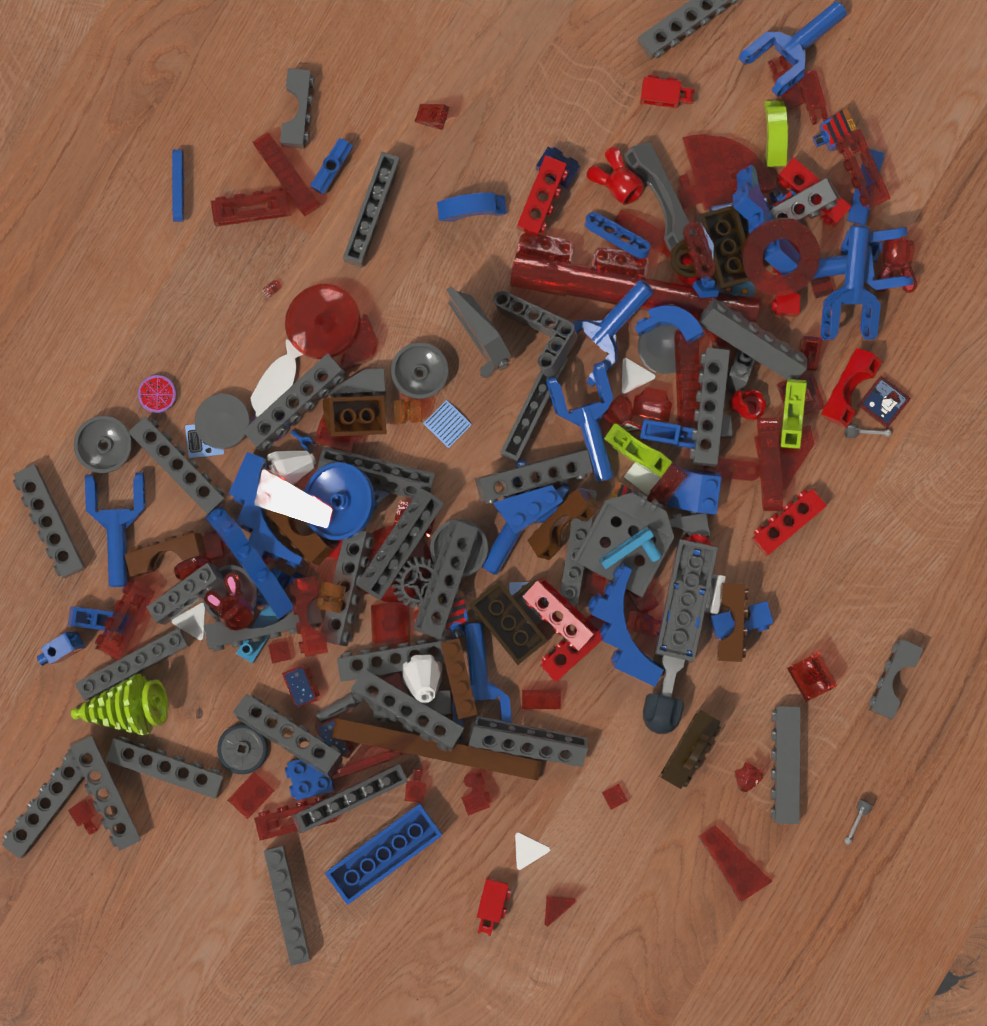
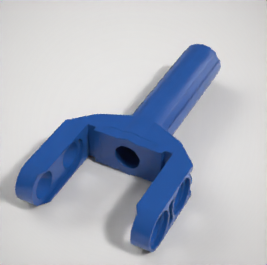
M836 1L793 36L781 32H765L741 52L739 60L744 65L751 64L774 45L775 49L793 66L777 79L776 84L772 88V92L779 97L804 77L806 49L847 16V12L844 6Z
M850 226L845 284L843 287L833 291L823 301L820 332L824 340H834L838 334L841 303L863 304L860 324L862 337L865 340H874L877 337L881 304L874 294L868 292L864 286L870 230L867 226Z
M907 227L869 232L864 280L874 289L880 290L914 285L913 277L907 276L873 279L875 271L872 247L869 245V242L897 239L908 235ZM847 255L806 260L808 262L809 275L802 280L846 274Z
M639 280L603 320H577L573 322L577 334L584 329V332L604 352L609 353L602 361L606 373L619 360L616 333L654 293L651 286L643 280ZM571 331L565 332L564 335H568ZM561 347L555 348L554 351L559 350ZM593 372L586 381L591 387L596 384Z
M602 362L593 364V376L601 402L596 401L567 410L561 385L554 376L546 379L555 414L581 427L595 480L598 482L611 479L614 476L599 425L603 413L607 411L613 400L606 370Z
M520 458L515 467L525 465L527 462ZM515 477L513 479V485L515 487L520 481L518 477ZM564 483L556 490L562 500H564L570 486ZM558 507L553 509L551 512H549L533 524L545 522V520L548 517H550L557 510ZM505 523L489 550L482 568L494 575H498L522 532L515 536L507 523Z
M136 472L133 479L134 511L131 509L99 510L98 512L97 483L94 474L85 475L86 512L107 530L108 586L110 587L128 586L127 562L125 554H127L126 529L146 510L144 472Z
M468 623L464 626L469 681L474 701L490 700L499 697L501 721L512 723L510 697L488 680L484 623ZM453 700V722L463 727V718L458 719L455 702Z

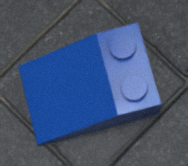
M668 467L661 478L658 503L683 510L717 515L721 474L720 472Z

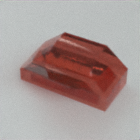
M646 387L639 395L635 396L631 415L668 423L672 403L669 401L666 391Z

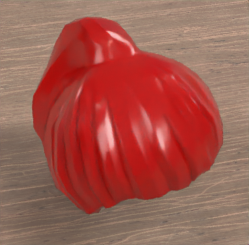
M753 389L746 391L738 390L728 402L731 411L739 412L743 418L748 420H758L765 413L766 402L762 393Z

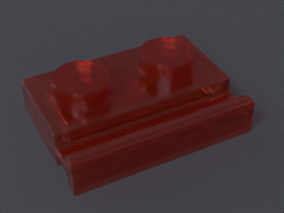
M253 772L228 801L245 818L249 819L275 790L256 772Z

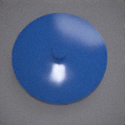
M346 463L328 464L316 471L306 485L303 494L304 516L312 530L324 538L331 540L350 539L367 526L373 515L375 494L372 483L368 476L356 466Z

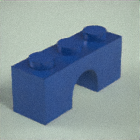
M768 602L748 606V619L744 623V627H747V635L751 634L750 630L758 628V632L770 629L769 625L773 624ZM730 611L710 616L715 639L720 638L723 640L727 638L734 628V620L731 617Z

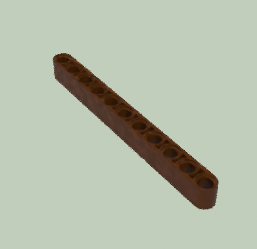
M339 718L335 719L332 737L537 781L539 780L542 761L457 743L452 751H443L436 746L437 743L432 740L426 741L419 735Z

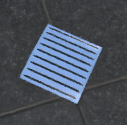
M447 400L423 423L448 448L472 425Z

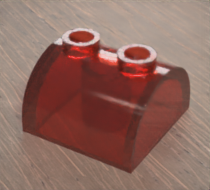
M404 604L371 605L372 644L410 643L409 604L407 606Z
M819 651L787 668L805 702L838 686Z

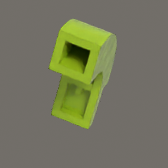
M765 101L764 109L767 126L765 155L767 167L786 166L788 147L786 106H784V101Z
M787 379L781 447L800 449L807 380Z
M614 423L604 438L626 458L661 478L672 463L661 452L643 444L618 424Z

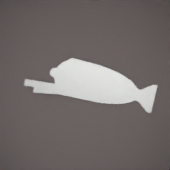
M286 340L287 354L271 364L251 396L252 407L256 411L257 417L293 385L296 374L295 358L306 354L308 350ZM271 426L265 428V434L271 430Z

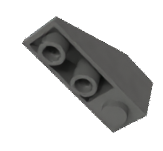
M739 349L726 381V389L733 392L744 390L755 359Z
M384 368L365 369L332 388L328 396L332 398L344 396L361 397L363 395L382 396V394H386Z

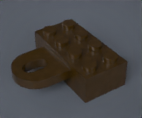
M733 205L696 216L694 219L699 236L678 242L670 252V265L676 274L684 278H694L710 273L719 291L757 279L740 216ZM701 223L714 244L713 266L702 241ZM691 252L697 255L695 263L682 265L679 261L680 255Z
M499 580L469 604L517 666L548 642L536 627L543 621L539 615L540 613L535 608L529 607L523 598L537 580L527 583L514 595H511ZM546 600L543 604L548 606V600Z
M697 710L658 777L679 789H682V787L686 788L692 779L689 776L692 770L696 771L702 762L699 758L702 753L706 754L711 746V743H709L712 736L716 737L721 729L719 726L720 721L702 710Z

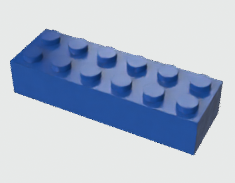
M420 803L325 872V875L348 905L439 839L443 834Z

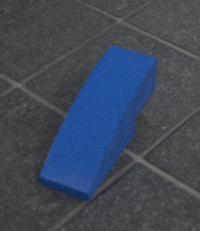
M643 420L641 439L680 448H695V440H692L693 428Z
M70 606L67 626L129 634L132 615Z

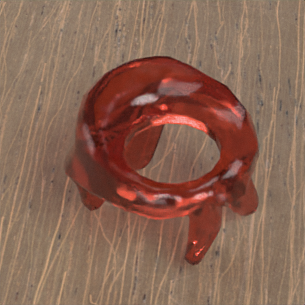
M745 762L742 769L735 771L734 777H736L738 789L741 792H748L761 782L764 774L761 769Z

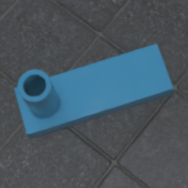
M645 527L601 557L599 561L607 569L639 546L643 547L652 562L659 560L662 555L651 540L654 535L648 527Z
M266 604L251 629L273 625L279 622L280 618ZM269 636L262 637L263 641L251 643V640L244 641L236 654L253 663Z

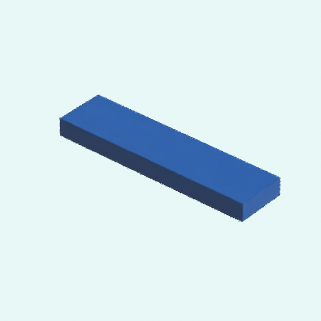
M869 148L865 149L851 202L852 207L849 210L846 221L862 226L866 225L884 152Z

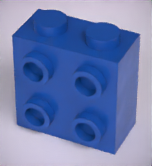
M325 753L318 754L316 757L321 758ZM300 759L287 763L288 767H285L287 779L291 778L292 786H289L291 796L295 797L296 801L335 791L332 776L328 778Z

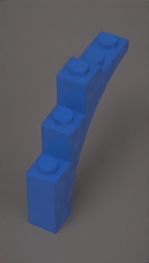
M752 165L742 169L737 174V191L733 194V207L748 220L749 234L764 246V259L792 284H796L809 275L808 262L790 244L772 217L761 193L756 169Z
M247 452L229 492L234 497L233 501L244 504L237 523L242 525L241 529L252 532L249 542L262 559L266 560L269 555L270 558L280 561V558L287 560L286 564L297 568L298 565L304 567L306 561L281 543L267 521L263 507L262 489L264 475L269 462L262 457Z
M222 507L213 510L206 516L210 525L233 553L274 614L281 618L295 607L276 577L267 568L234 519Z
M622 562L620 566L615 568L612 582L606 585L605 595L597 592L596 596L591 598L588 604L591 615L607 622L600 629V637L603 642L618 648L611 657L614 668L655 687L664 669L661 664L649 658L636 646L627 630L623 598L626 583L632 569L628 564Z

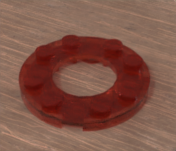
M779 218L765 221L757 226L745 241L742 250L744 271L751 283L767 294L781 296L795 293L804 288L817 272L820 262L818 242L813 233L804 224L796 220ZM787 239L797 245L800 251L799 263L789 274L780 276L771 274L765 269L763 264L764 250L772 241Z

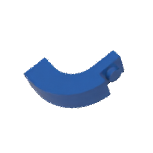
M494 193L466 194L437 202L439 221L455 222L470 216H503L507 214L505 196L495 195Z
M659 306L648 310L651 318L639 320L634 327L638 335L642 336L658 326L671 325L681 331L688 344L705 335L694 316L686 310L675 306Z

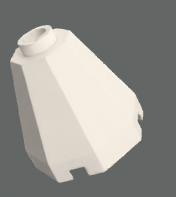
M307 450L276 451L267 456V460L272 461L269 469L277 487L281 486L280 492L289 490L310 473L316 464L313 454H309Z
M414 655L409 663L405 662L403 664V682L418 701L430 702L433 700L442 681V663L435 661L432 655Z

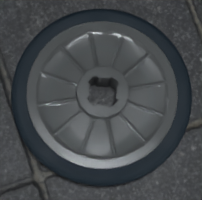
M236 724L229 727L223 732L217 745L220 762L227 770L235 774H249L256 771L264 763L268 751L265 737L246 724ZM240 745L246 746L245 753L238 751Z

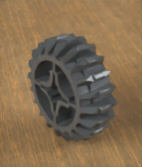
M413 556L412 562L410 559L406 560V565L402 566L394 579L396 582L391 584L393 588H397L393 591L395 595H398L397 600H403V604L406 606L410 604L411 608H414L416 605L418 608H421L425 593H423L424 588L429 584L435 567V563L431 564L432 560H425L423 556H420L419 559ZM419 567H424L429 572L430 577H422ZM411 570L410 577L405 579V576ZM417 578L421 580L418 586L413 584ZM404 587L412 588L415 597H410L405 592Z

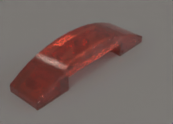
M620 210L614 222L648 241L650 248L670 260V250L664 240L665 232L632 214Z

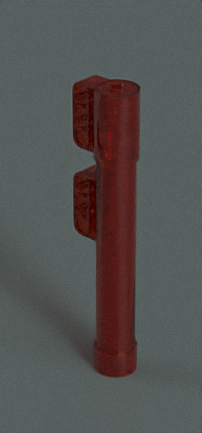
M523 233L519 238L511 272L510 286L563 297L568 295L617 305L639 280H643L651 286L654 293L639 310L648 311L659 306H675L686 310L697 321H700L701 313L713 299H716L719 302H724L733 311L741 313L750 322L756 323L760 298L722 292L718 293V297L700 298L692 286L646 278L649 264L647 257L638 258L626 251L600 247L595 250L592 267L574 264L571 261L574 246L568 240L539 235L537 238L527 233ZM528 242L531 246H525L523 243ZM548 246L550 249L544 250L542 247ZM561 250H567L569 253H562ZM598 257H604L606 260L601 261ZM616 261H623L625 264L621 265L618 264ZM640 264L643 268H637L635 265Z

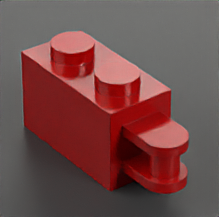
M648 75L643 78L640 104L677 108L679 103L693 104L692 96L695 94V90L681 87V81H677L676 78L659 79L658 76ZM680 93H685V98L679 97Z
M486 878L477 912V918H481L478 929L479 934L483 932L491 936L494 922L499 923L500 919H504L507 909L503 907L504 901L509 900L511 893L508 883ZM484 919L491 921V925H484Z

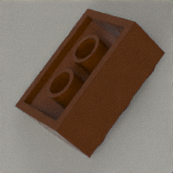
M384 396L323 399L324 421L330 437L387 434Z

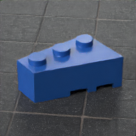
M550 485L493 502V505L516 536L561 505L563 500L554 487Z

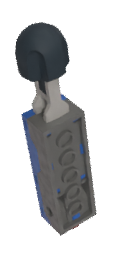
M692 534L684 540L680 539L677 543L654 655L663 656L661 662L665 670L661 695H646L643 708L645 725L650 731L657 734L670 733L679 725L684 703L682 700L671 697L676 673L684 667L685 661L694 662L718 550V547H713L706 536L700 534Z

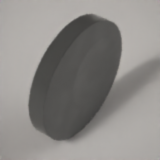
M661 325L639 336L638 353L643 364L651 371L658 374H670L679 371L687 364L692 353V342L688 344L681 331L676 327Z
M216 394L208 397L201 403L195 414V429L199 438L210 447L221 450L230 449L240 444L246 437L243 430L251 423L250 414L245 404L229 394Z

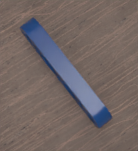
M183 149L172 150L173 222H184Z
M596 212L587 214L585 227L591 232L635 257L646 258L649 255L650 243ZM605 229H612L614 232L608 233ZM621 238H628L630 241L624 242Z

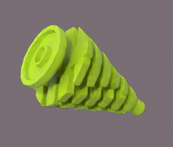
M136 674L119 685L112 687L110 690L101 693L100 696H95L91 701H86L81 707L73 708L71 710V717L74 720L82 718L83 721L88 723L93 722L97 725L126 730V732L148 735L153 730L152 725L159 726L166 722L168 698L165 688L159 680L147 681L145 676L142 677L141 674Z

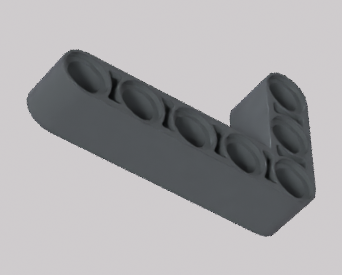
M506 291L497 292L493 297V301L501 314L551 337L537 361L545 376L555 375L577 341L578 334L573 323ZM571 331L568 335H564L565 332ZM561 347L559 350L554 351L555 348Z

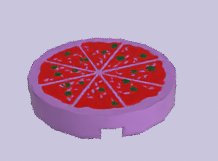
M150 376L139 387L138 398L140 404L151 413H163L169 410L176 401L177 392L175 386L164 376Z

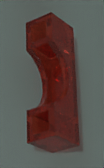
M316 576L292 579L293 584L289 585L291 596L296 598L293 610L294 615L299 617L296 629L297 634L302 635V642H299L300 653H305V657L328 654L325 633L312 628L306 617L309 604L319 596Z

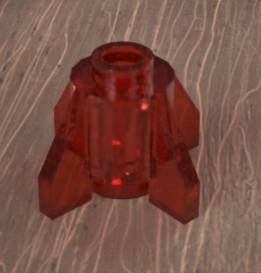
M619 394L615 401L611 402L607 411L602 415V418L619 426L626 421L632 422L634 417L630 400L627 397L624 398L622 394Z

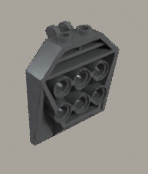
M452 286L446 289L450 300L448 304L487 361L480 369V375L483 378H489L497 369L501 371L508 367L511 361V354L501 336L472 295L458 292Z
M636 492V494L629 493L604 502L573 561L611 581L614 578L615 568L620 566L622 562L628 564L632 571L626 583V589L643 597L673 541L674 535L667 512L663 509L664 506L658 503L657 500L650 503L647 501V495ZM613 517L620 518V527H613L611 525ZM630 526L637 527L638 532L645 527L650 529L655 538V546L662 555L659 560L652 562L643 547L639 546L607 569L603 567L599 559L632 537L628 534ZM607 537L610 540L608 548H603L600 545L601 538ZM638 555L644 558L642 566H637L634 563V558Z

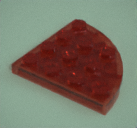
M706 134L690 135L682 138L704 210L710 209L709 207L733 202V194L737 191V174L750 165L756 169L761 193L777 188L769 169L753 151L741 143L723 136L717 137Z

